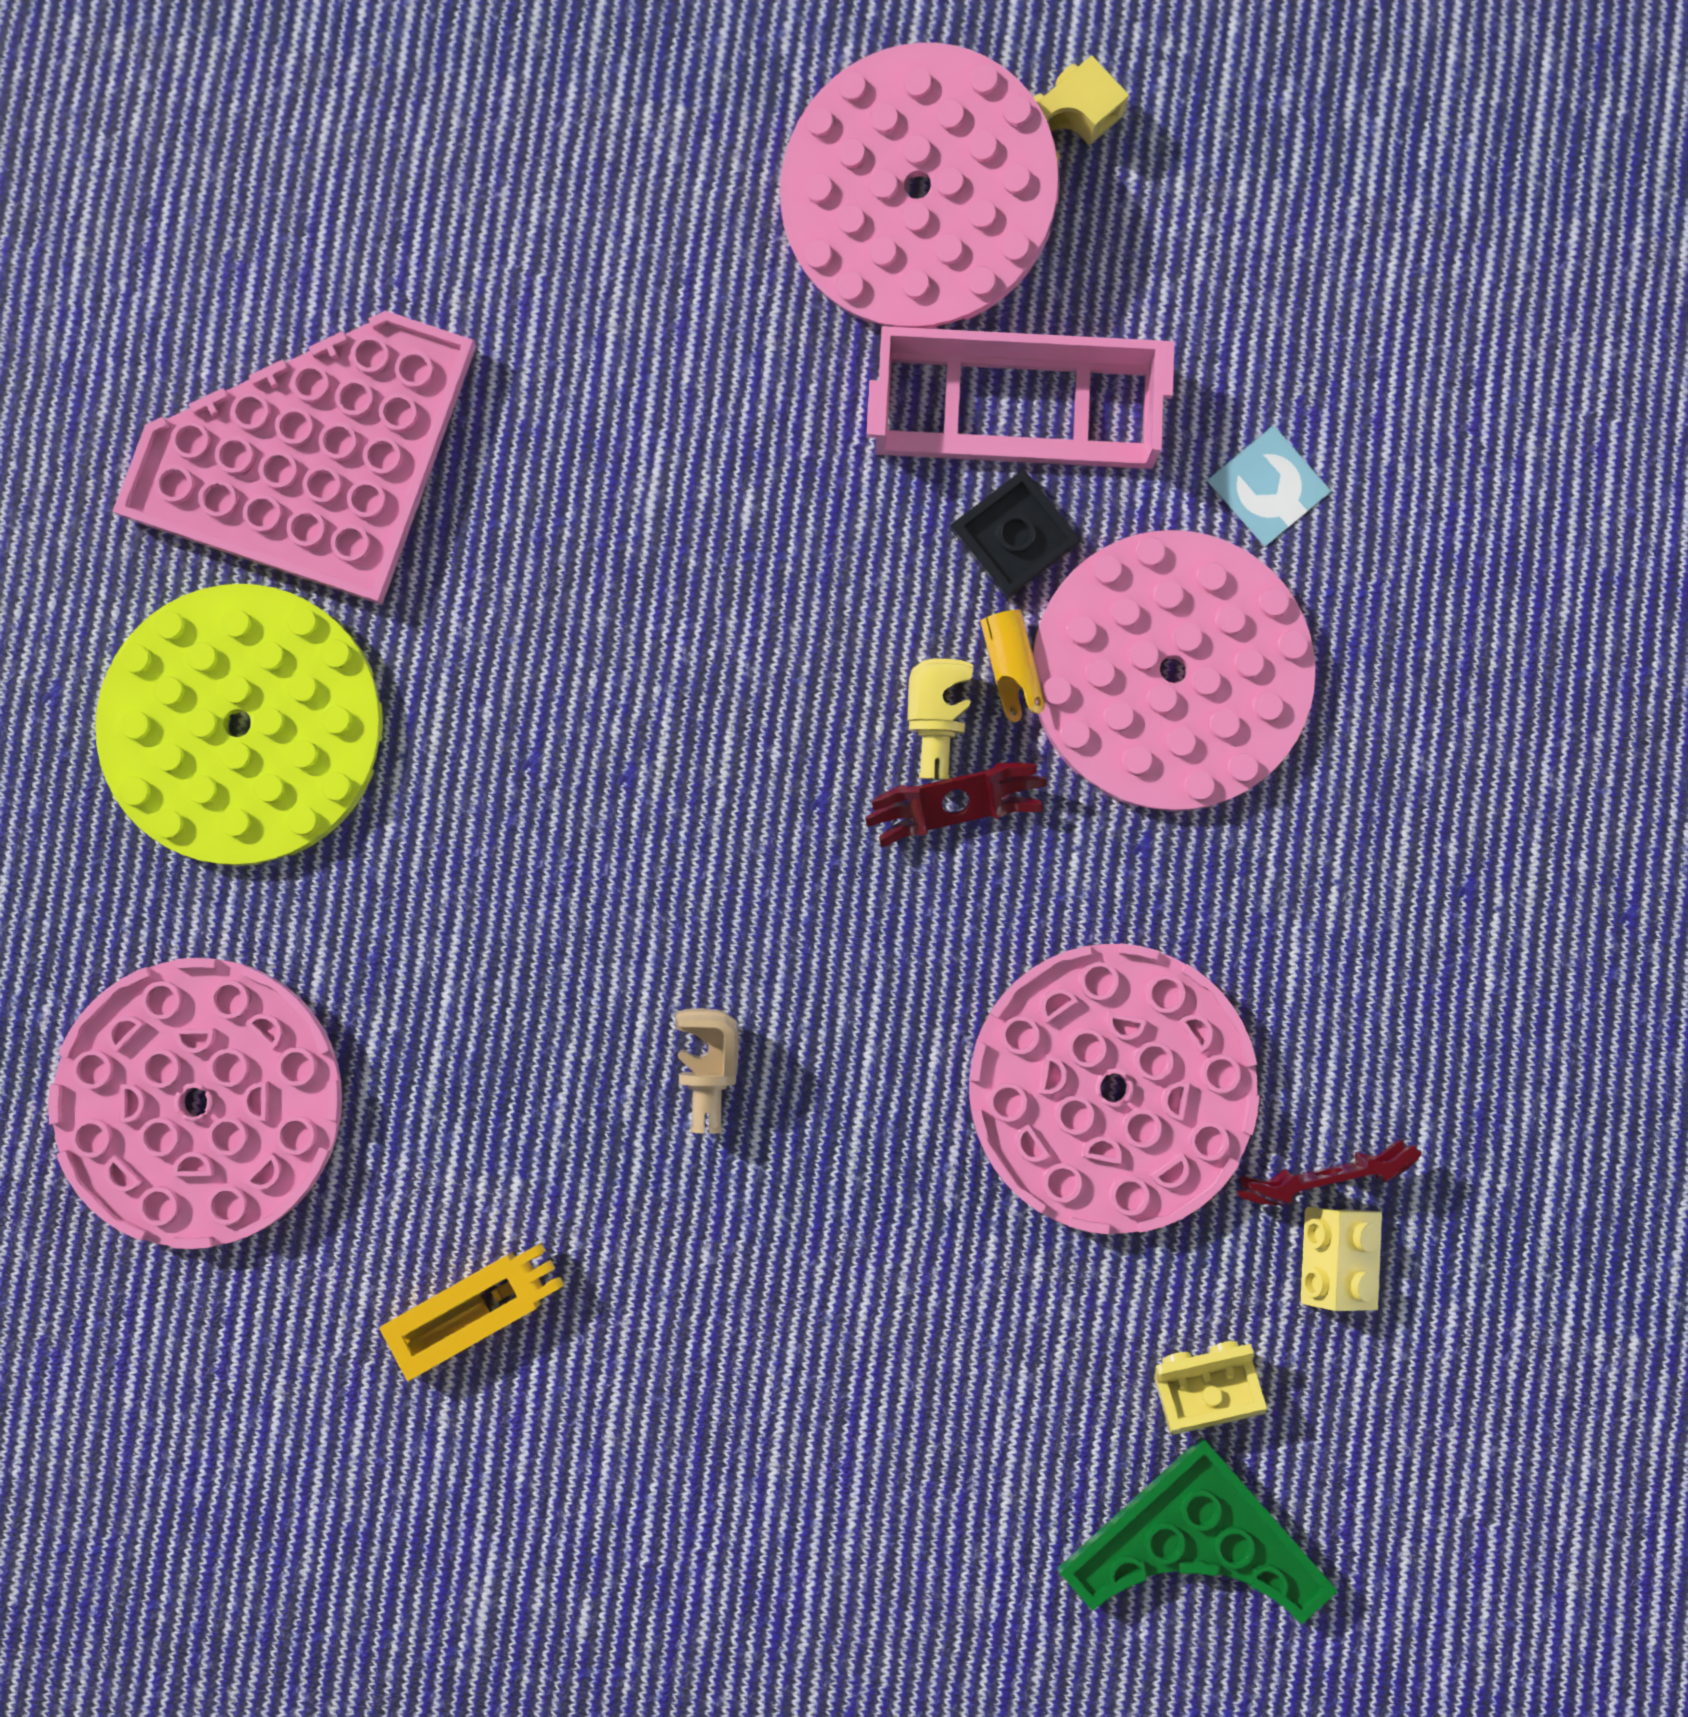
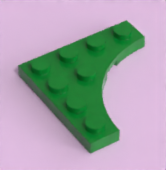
M1202 1436L1058 1567L1060 1575L1092 1611L1120 1591L1146 1581V1577L1179 1571L1180 1574H1206L1213 1576L1220 1574L1245 1582L1250 1587L1280 1604L1301 1625L1338 1592Z

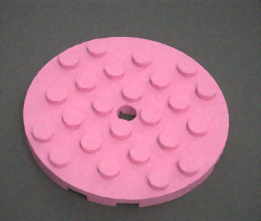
M942 43L898 45L868 55L848 66L831 79L805 109L790 137L781 171L780 204L783 224L797 261L816 287L835 305L871 324L874 322L891 327L938 329L937 326L953 323L963 318L968 320L988 310L1006 297L1029 273L1050 235V227L1059 198V165L1054 140L1040 106L1027 88L1006 68L989 57L956 45ZM919 176L929 178L931 187L927 195L915 199L906 194L910 178L914 179Z
M1180 530L1152 531L1118 540L1100 549L1084 560L1061 583L1051 598L1035 635L1033 658L1045 704L1043 712L1039 713L1038 716L1049 741L1072 771L1081 775L1086 781L1100 789L1101 793L1135 807L1140 806L1155 810H1166L1168 812L1191 811L1223 803L1246 792L1275 770L1288 755L1302 732L1311 708L1315 688L1314 649L1307 623L1295 598L1279 577L1262 561L1243 548L1211 535ZM1166 658L1176 659L1182 665L1184 664L1185 676L1183 680L1177 683L1166 681L1160 672L1162 661Z
M1129 944L1083 946L1060 953L1031 968L1018 978L993 1006L981 1028L971 1059L969 1075L971 1114L979 1141L995 1171L1009 1188L1036 1211L1069 1227L1101 1234L1146 1232L1167 1226L1198 1210L1217 1194L1238 1168L1239 1160L1245 1151L1250 1135H1253L1258 1115L1260 1096L1257 1095L1255 1067L1257 1061L1246 1028L1232 1004L1207 977L1192 966L1184 964L1158 950ZM1118 1074L1126 1083L1125 1095L1116 1102L1107 1101L1101 1095L1100 1086L1106 1075Z
M175 959L174 961L160 963L149 968L139 969L108 987L89 1004L68 1032L58 1053L61 1058L57 1067L54 1084H50L49 1125L53 1124L56 1143L60 1152L56 1156L66 1178L78 1196L95 1214L117 1230L135 1239L171 1246L170 1248L198 1249L231 1243L251 1236L284 1217L300 1203L322 1174L332 1154L341 1121L342 1087L338 1062L332 1044L315 1014L299 996L274 977L258 969L221 959ZM194 1088L206 1092V1112L199 1116L192 1115L185 1107L186 1095Z

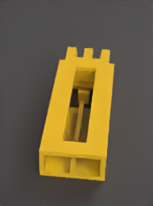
M542 1242L516 1257L512 1251L379 1327L407 1382L537 1309L541 1305L540 1299L564 1286L561 1277L551 1279L544 1286L539 1280V1277L555 1269L551 1260L536 1268L532 1267L530 1260L540 1257L546 1251ZM507 1278L508 1282L491 1291L495 1301L498 1302L512 1293H515L517 1297L490 1312L480 1293Z

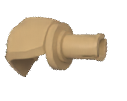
M684 1009L676 1012L675 1026L677 1030L694 1034L708 1044V1051L702 1056L694 1055L683 1049L678 1052V1058L692 1070V1072L679 1073V1084L688 1085L689 1089H693L691 1132L704 1134L705 1114L709 1113V1134L721 1133L722 1090L727 1089V1086L736 1084L738 1072V1023L727 1012L717 1009Z

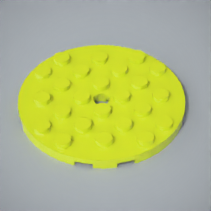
M227 584L204 588L183 595L151 614L131 633L115 655L105 675L99 694L95 724L96 746L105 780L118 804L136 826L158 843L181 855L200 861L233 866L262 864V862L276 860L287 855H295L319 842L345 820L365 793L373 776L374 770L372 768L376 760L379 742H382L383 715L382 703L379 702L372 668L356 641L337 621L308 600L290 592L256 584ZM246 712L251 720L250 729L243 736H231L229 731L230 715Z

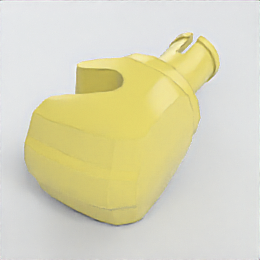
M933 658L923 660L911 670L908 688L909 731L918 732V736L922 737L919 779H950V738H955V734L965 733V723L954 720L969 708L971 701L965 700L955 705H949L944 701L943 693L954 684L969 682L973 673V664L963 660Z

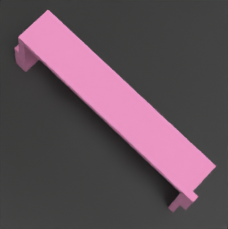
M882 326L879 380H869L866 438H876L875 455L1153 469L1162 450L1163 399H1172L1175 341ZM891 363L947 365L943 433L888 430ZM961 366L1076 372L1073 440L958 434ZM1091 373L1145 376L1143 443L1088 441Z

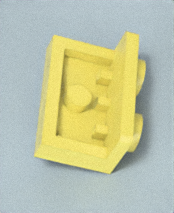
M1307 1207L1305 1209L1301 1302L1303 1304L1333 1311L1378 1310L1382 1212L1331 1210L1318 1207Z
M1228 1341L1214 1345L1209 1349L1210 1353L1191 1357L1190 1352H1179L1162 1359L1163 1364L1156 1366L1154 1379L1170 1436L1266 1414L1267 1406L1253 1364L1254 1351L1252 1344L1239 1346L1236 1341Z

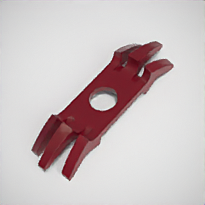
M996 763L993 768L982 772L913 787L903 784L872 800L873 810L876 811L865 818L866 825L870 827L883 822L905 818L879 836L880 845L883 848L901 838L927 835L928 830L989 816L998 819L1013 812H1041L1043 807L1040 800L1007 795L1028 789L1046 787L1047 781L1045 777L1031 776L1037 774L1035 764ZM956 789L965 791L969 795V802L963 810L950 812L942 806L943 798L948 792Z
M1398 1140L1376 1156L1357 1152L1355 1153V1162L1307 1173L1292 1175L1287 1169H1283L1270 1180L1239 1176L1242 1186L1250 1191L1238 1190L1236 1192L1239 1197L1255 1203L1290 1205L1293 1196L1297 1192L1368 1175H1374L1381 1182L1386 1183L1409 1169L1420 1158L1422 1153L1421 1150H1417L1415 1145L1405 1148L1403 1140Z

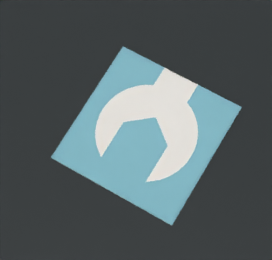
M1274 425L1207 480L1264 547L1331 492Z

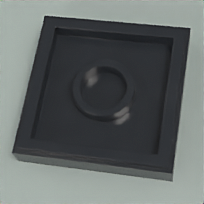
M1024 469L950 525L951 532L1006 601L1072 552L1082 542Z

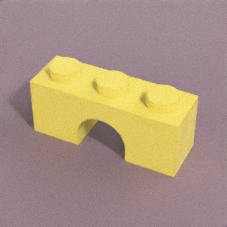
M1091 55L1079 66L1075 63L1068 66L1056 80V86L1045 96L1039 93L1033 97L1040 106L1051 132L1057 129L1072 130L1079 134L1090 146L1123 117L1129 94ZM1056 151L1057 160L1059 163L1060 154Z

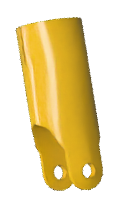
M1009 610L982 619L980 622L1005 716L1011 722L1020 721L1022 717L1018 698L1020 686L1024 691L1026 703L1030 711L1034 714L1043 712L1045 707L1044 698L1022 611Z

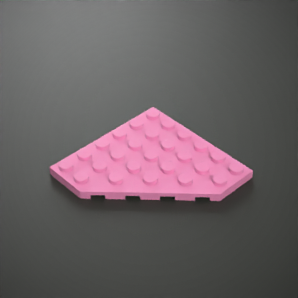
M383 311L369 318V323L346 334L341 331L308 347L310 351L285 362L282 359L249 375L250 380L226 391L224 388H221L188 404L189 409L168 419L160 417L146 424L113 513L119 517L382 605L475 352L476 344L472 339L388 311Z

